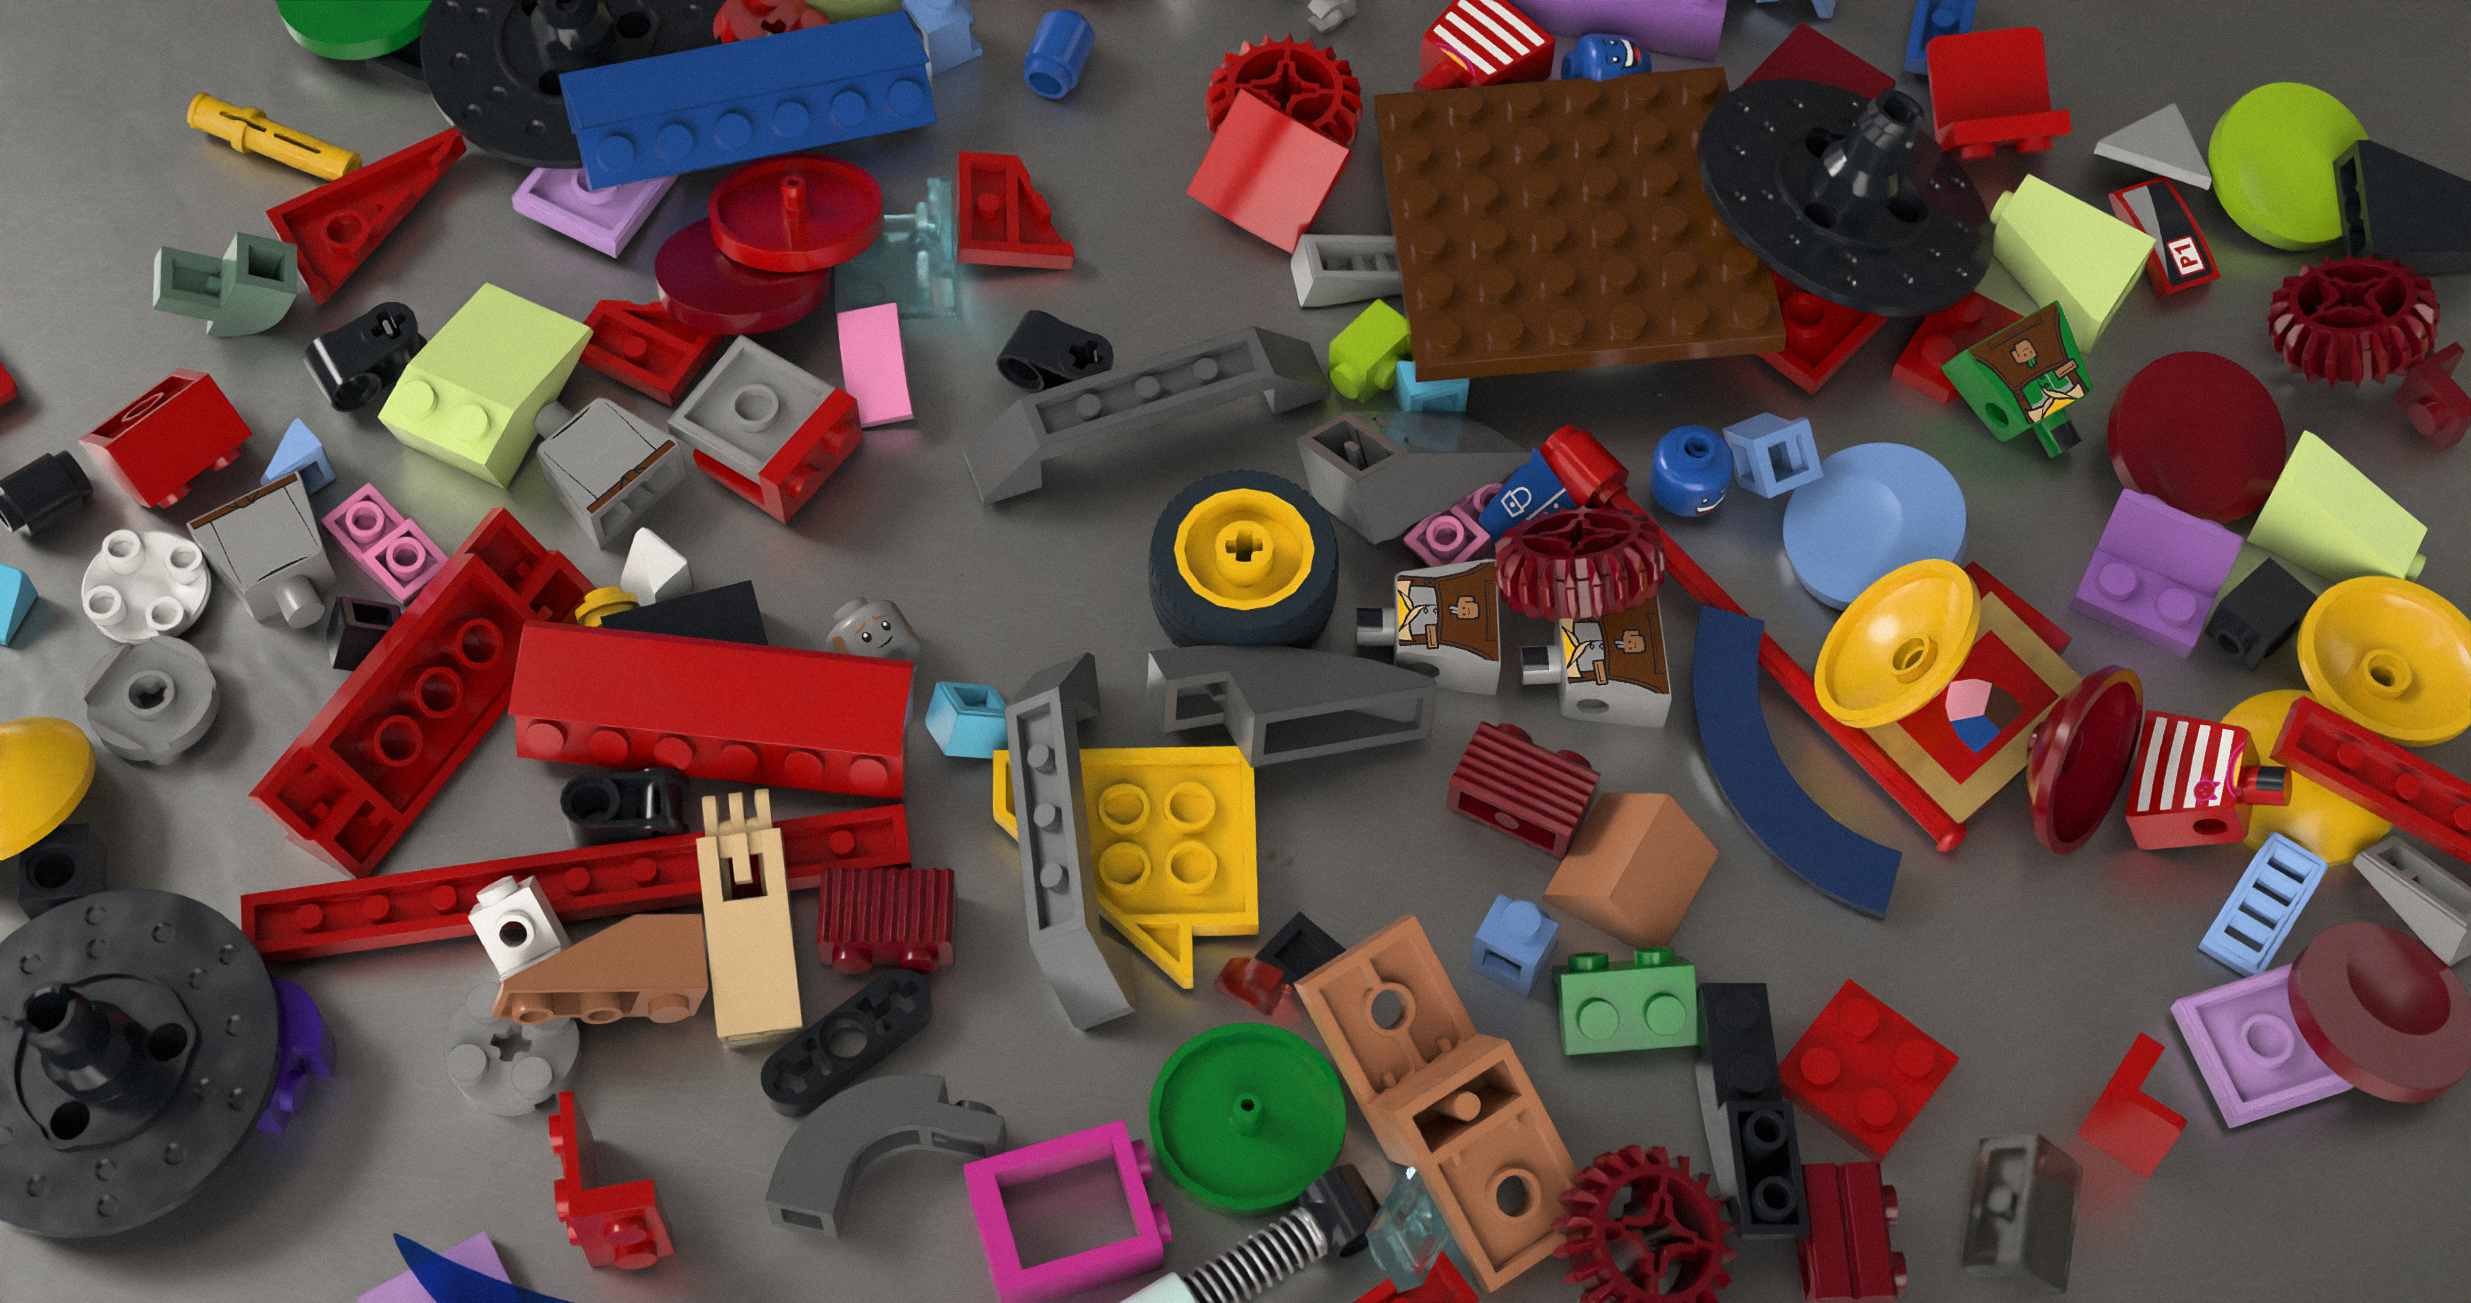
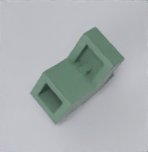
M237 232L222 259L164 246L160 247L154 259L153 309L207 320V335L238 337L267 330L283 319L297 296V245Z

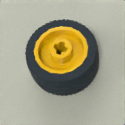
M1243 469L1238 471L1230 470L1226 471V473L1219 472L1210 477L1208 475L1203 480H1197L1191 486L1185 487L1181 493L1175 496L1173 501L1168 503L1166 510L1164 509L1161 513V517L1158 519L1149 549L1150 596L1160 626L1167 637L1171 639V642L1177 645L1178 648L1233 645L1242 647L1284 646L1309 649L1313 642L1317 641L1320 637L1321 632L1324 631L1335 605L1338 590L1339 550L1334 528L1328 515L1325 514L1324 508L1317 503L1314 497L1309 495L1308 491L1302 490L1298 484H1293L1286 478H1280L1276 474H1267L1264 471H1244Z

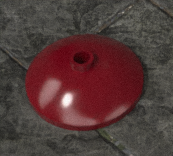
M2110 665L2088 675L2055 704L2045 721L2037 724L2030 735L2026 750L2027 757L2029 758L2026 774L2029 816L2039 844L2048 851L2058 855H2068L2079 849L2100 826L2121 789L2135 752L2143 713L2142 684L2138 675L2133 670L2119 665Z

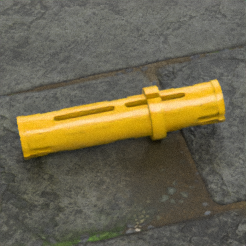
M200 92L190 104L187 122L191 124V128L202 130L230 141L232 147L241 153L251 154L255 151L329 182L362 168V158L359 153L347 151L312 137L307 133L267 119L266 113L263 110L253 106L242 109L214 98L206 92Z

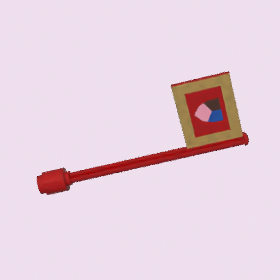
M1567 424L1552 434L1539 450L1540 454L1578 508H1581L1583 505L1587 509H1599L1606 505L1613 511L1625 508L1631 510L1633 515L1641 514L1649 517L1651 523L1658 525L1627 495L1628 487L1625 485V482L1629 476V471L1588 430L1579 431L1573 424ZM1659 526V533L1663 539L1667 568L1665 571L1701 607L1706 605L1750 617ZM1992 591L1981 600L1977 636L1968 658L1956 676L1940 694L1924 707L1903 719L1889 724L1868 728H1855L1839 723L1820 705L1815 693L1814 680L1765 631L1758 663L1938 843L1935 849L1939 852H1948L1958 847L1967 833L1965 823L2028 767L2029 758L2027 757L2026 750L2032 731L2037 724L2045 721L2055 704L2083 680Z

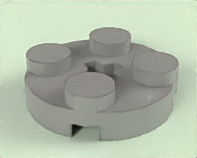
M152 636L150 638L153 643H144L132 648L130 643L127 642L115 647L102 657L87 678L84 688V700L87 703V719L99 741L108 750L130 760H149L156 765H168L177 761L182 756L184 750L193 746L208 731L222 702V692L209 664L197 648L175 637ZM160 687L165 688L163 694L165 699L161 704L154 708L143 709V705L138 699L139 695L144 691L154 694Z
M484 982L476 985L469 991L466 996V1002L456 1010L449 1021L443 1040L445 1065L452 1082L474 1107L500 1116L524 1115L537 1110L535 1104L546 1101L554 1093L557 1098L559 1092L569 1088L581 1066L583 1039L575 1018H553L546 1023L538 1025H521L515 1023L512 1018L492 1019V1007L502 983ZM522 1034L523 1041L531 1044L528 1052H516L512 1061H503V1053L497 1047L498 1044L510 1035Z

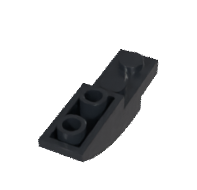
M1701 983L1696 989L1702 1057L1695 1065L1712 1162L1722 1197L1728 1198L1725 1205L1739 1239H1807L1811 1235L1793 1104L1792 1101H1783L1766 983Z

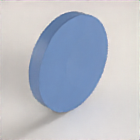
M1884 442L1867 443L1836 452L1820 462L1824 477L1795 488L1788 501L1783 520V539L1793 571L1800 583L1815 598L1843 612L1861 593L1888 573L1907 564L1927 559L1946 560L1959 566L1967 548L1969 520L1958 483L1938 460L1923 451L1906 445Z

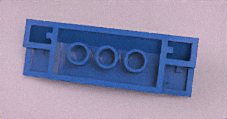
M905 11L559 75L572 135L576 134L589 192L833 146L938 123L925 66L930 60Z

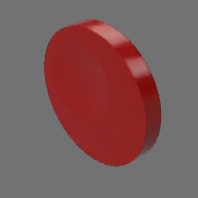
M789 154L749 163L722 179L712 191L708 201L710 231L717 247L731 259L746 266L765 271L807 272L825 269L846 262L861 254L875 242L884 223L882 193L875 179L868 172L853 163L825 155Z

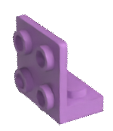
M2123 489L2069 609L2184 659H2188L2214 599L2241 550L2244 538L2228 531L2223 525L2215 521L2199 519L2168 506L2156 496Z

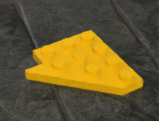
M1238 746L1079 749L1098 913L1183 989L1193 988L1192 936L1258 935L1254 767L1250 768ZM993 750L994 820L1018 841L1009 750Z

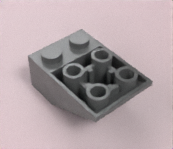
M1348 411L1296 438L1311 492L1317 503L1375 545L1381 541L1400 536L1406 531L1407 527L1435 512L1446 511L1454 507L1459 502V499L1487 484L1498 483L1506 479L1511 471L1532 461L1529 451L1467 412Z

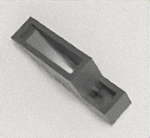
M1190 646L1149 651L1146 705L1163 733L1224 723L1248 765L1252 768L1429 738L1432 731L1437 684L1432 677L1370 659L1327 651L1284 646Z

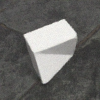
M641 527L635 533L622 573L620 584L622 591L636 594L641 607L695 594L688 560L651 530Z

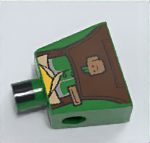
M2058 300L1966 349L1940 366L1945 376L1997 440L2005 443L2032 427L2050 459L2083 441L2065 408L2091 394L2093 385Z

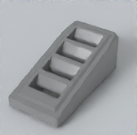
M1301 234L1291 258V271L1300 306L1320 307L1402 294L1399 271H1390L1387 258L1394 257L1397 265L1393 236ZM1370 261L1373 271H1366L1364 262ZM1340 265H1346L1348 271H1341Z
M2396 835L2357 854L2353 865L2437 957L2447 965L2452 966L2471 955L2470 886Z

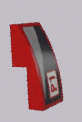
M2166 176L2130 186L2108 195L2118 220L2157 239L2146 268L2158 300L2209 284L2221 277L2194 217Z

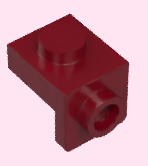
M2458 342L2450 344L2437 353L2431 349L2426 352L2424 363L2409 365L2406 378L2393 399L2409 416L2414 428L2427 436L2441 452L2459 443L2471 425V399L2450 377L2465 353V350Z

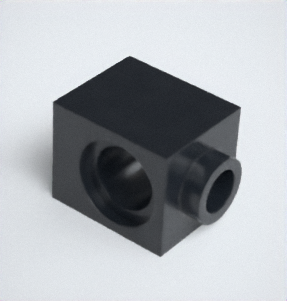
M2269 557L2220 601L2204 632L2214 640L2216 646L2224 655L2238 660L2253 673L2300 630L2305 615L2318 597Z
M90 823L59 825L43 839L20 852L16 901L30 920L71 900L105 892L108 851ZM73 875L65 885L51 889L60 878Z

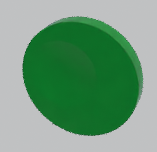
M433 0L275 1L287 31L301 46L315 54L328 58L360 60L388 54L417 39L422 34L424 21Z
M1244 1022L1218 1026L1196 1035L1183 1044L1161 1069L1153 1086L1149 1102L1150 1142L1155 1159L1168 1181L1179 1193L1199 1207L1213 1213L1234 1218H1261L1276 1215L1298 1206L1297 1199L1301 1192L1314 1180L1335 1168L1343 1148L1346 1130V1104L1343 1090L1334 1070L1324 1056L1296 1034L1279 1027L1261 1023Z

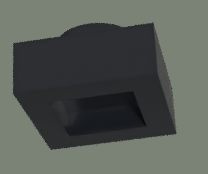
M1299 911L1256 954L1254 967L1300 1006L1305 1008L1306 1006L1293 983L1347 950Z

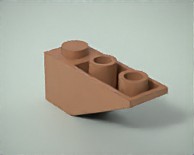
M634 914L503 980L492 1007V1019L512 1018L515 1023L521 1025H538L546 1023L553 1018L581 1017L586 1023L606 1024L614 1022L621 1017L649 1016L650 1020L657 1023H673L681 1021L688 1016H695L709 988L701 914Z

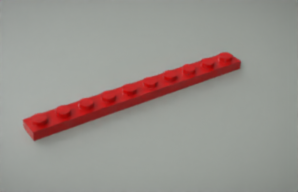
M904 804L773 822L774 828H780L783 834L789 891L820 887L821 869L825 867L834 870L839 867L847 870L853 867L861 870L866 867L874 870L880 867L887 870L893 867L900 870L907 867L912 869ZM705 831L240 895L241 931L255 945L266 964L477 935L468 918L473 906L480 903L476 894L490 884L511 875L516 883L534 875L560 923L703 903L696 838L706 837ZM758 854L749 855L753 883L736 885L733 860L729 858L733 899L762 895ZM509 921L502 926L503 931L525 928L523 924L517 921Z

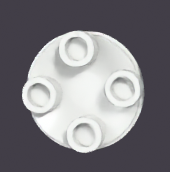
M118 530L112 532L104 539L102 550L95 556L87 568L81 590L83 607L89 620L101 633L121 643L129 642L130 645L153 643L150 638L152 636L176 637L192 626L203 613L211 593V573L200 548L194 542L179 535L158 530L135 533L130 530Z

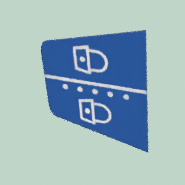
M1536 447L1531 452L1532 461L1515 471L1479 516L1482 528L1491 536L1494 545L1502 539L1503 532L1509 528H1516V523L1521 520H1534L1539 513L1552 514L1559 512L1561 508L1566 510L1579 509Z

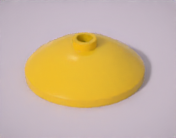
M1927 559L1902 566L1868 587L1849 605L1837 620L1819 654L1814 685L1817 699L1822 708L1841 724L1855 728H1868L1903 719L1933 700L1959 672L1968 658L1977 636L1981 613V599L1973 579L1952 562L1940 559Z
M2365 576L2349 579L2334 585L2321 594L2312 604L2300 626L2297 643L2298 659L2309 688L2324 707L2403 747H2424L2440 744L2455 738L2471 726V622L2452 603L2432 590L2407 580L2386 576Z
M2297 689L2269 691L2253 696L2238 704L2220 723L2240 726L2250 731L2261 766H2283L2270 759L2269 756L2292 702L2302 696H2306L2319 704L2321 703L2312 691ZM2291 770L2293 786L2290 804L2288 806L2253 805L2248 835L2241 841L2258 852L2270 832H2277L2325 860L2329 867L2355 860L2358 853L2379 843L2393 824Z
M40 716L21 717L0 723V861L20 853L51 833L74 811L89 789L96 769V753L83 730L74 723L60 718Z

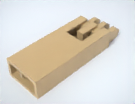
M769 788L755 790L754 804L757 811V816L746 818L742 792L729 793L731 820L719 821L720 807L716 795L702 797L706 837L696 838L717 1037L721 1043L805 1031L784 839L781 829L774 828ZM758 854L763 896L733 900L729 858L733 860L736 885L753 883L749 855Z

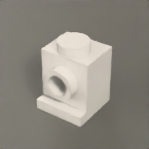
M512 875L490 884L476 894L480 903L473 906L468 918L498 970L501 983L503 980L572 946L570 939L534 875L519 883L515 882ZM509 921L520 922L527 930V937L521 941L509 940L502 926Z

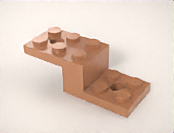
M1405 914L1293 983L1388 1160L1418 1171L1481 1289L1490 1293L1494 1292L1552 1254L1555 1247L1566 1243V1236L1550 1226L1554 1223L1555 1218L1568 1214L1557 1199L1561 1197L1562 1192L1575 1188L1571 1178L1578 1170L1509 1040L1478 1034L1415 915ZM1391 989L1400 1000V1014L1391 1026L1381 1028L1373 1020L1371 1013L1372 1003L1381 991ZM1517 1175L1524 1184L1525 1197L1517 1210L1504 1214L1497 1204V1190L1503 1180Z

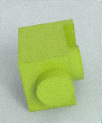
M1378 298L1330 342L1328 377L1342 395L1349 399H1358L1361 403L1365 404L1380 389L1387 391L1394 386L1396 363L1399 361L1412 362L1406 319Z

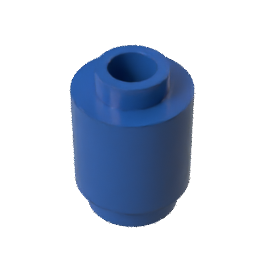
M1063 9L1047 12L1042 17L1023 61L1025 70L1024 81L1035 93L1047 98L1057 99L1064 97L1068 90L1073 89L1077 85L1096 40L1095 32L1084 16L1076 11Z

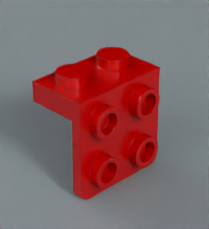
M2031 26L1934 37L1927 43L1926 59L1935 140L1941 146L1942 152H1948L1949 154L1959 153L1960 161L1991 158L1996 156L1995 149L2017 147L2018 155L2037 154L2054 150V141L2072 133L2069 109L2051 111L2042 32L2038 28Z
M837 387L758 473L760 485L696 448L693 451L695 465L701 471L786 525L863 440L857 399Z
M575 1091L559 1092L560 1113L549 1114L548 1124L554 1156H561L564 1174L563 1179L554 1181L556 1209L559 1221L566 1222L571 1246H582L591 1268L615 1264L622 1269H639L654 1264L658 1257L675 1254L672 1227L654 1180L649 1179L598 1188L594 1140Z

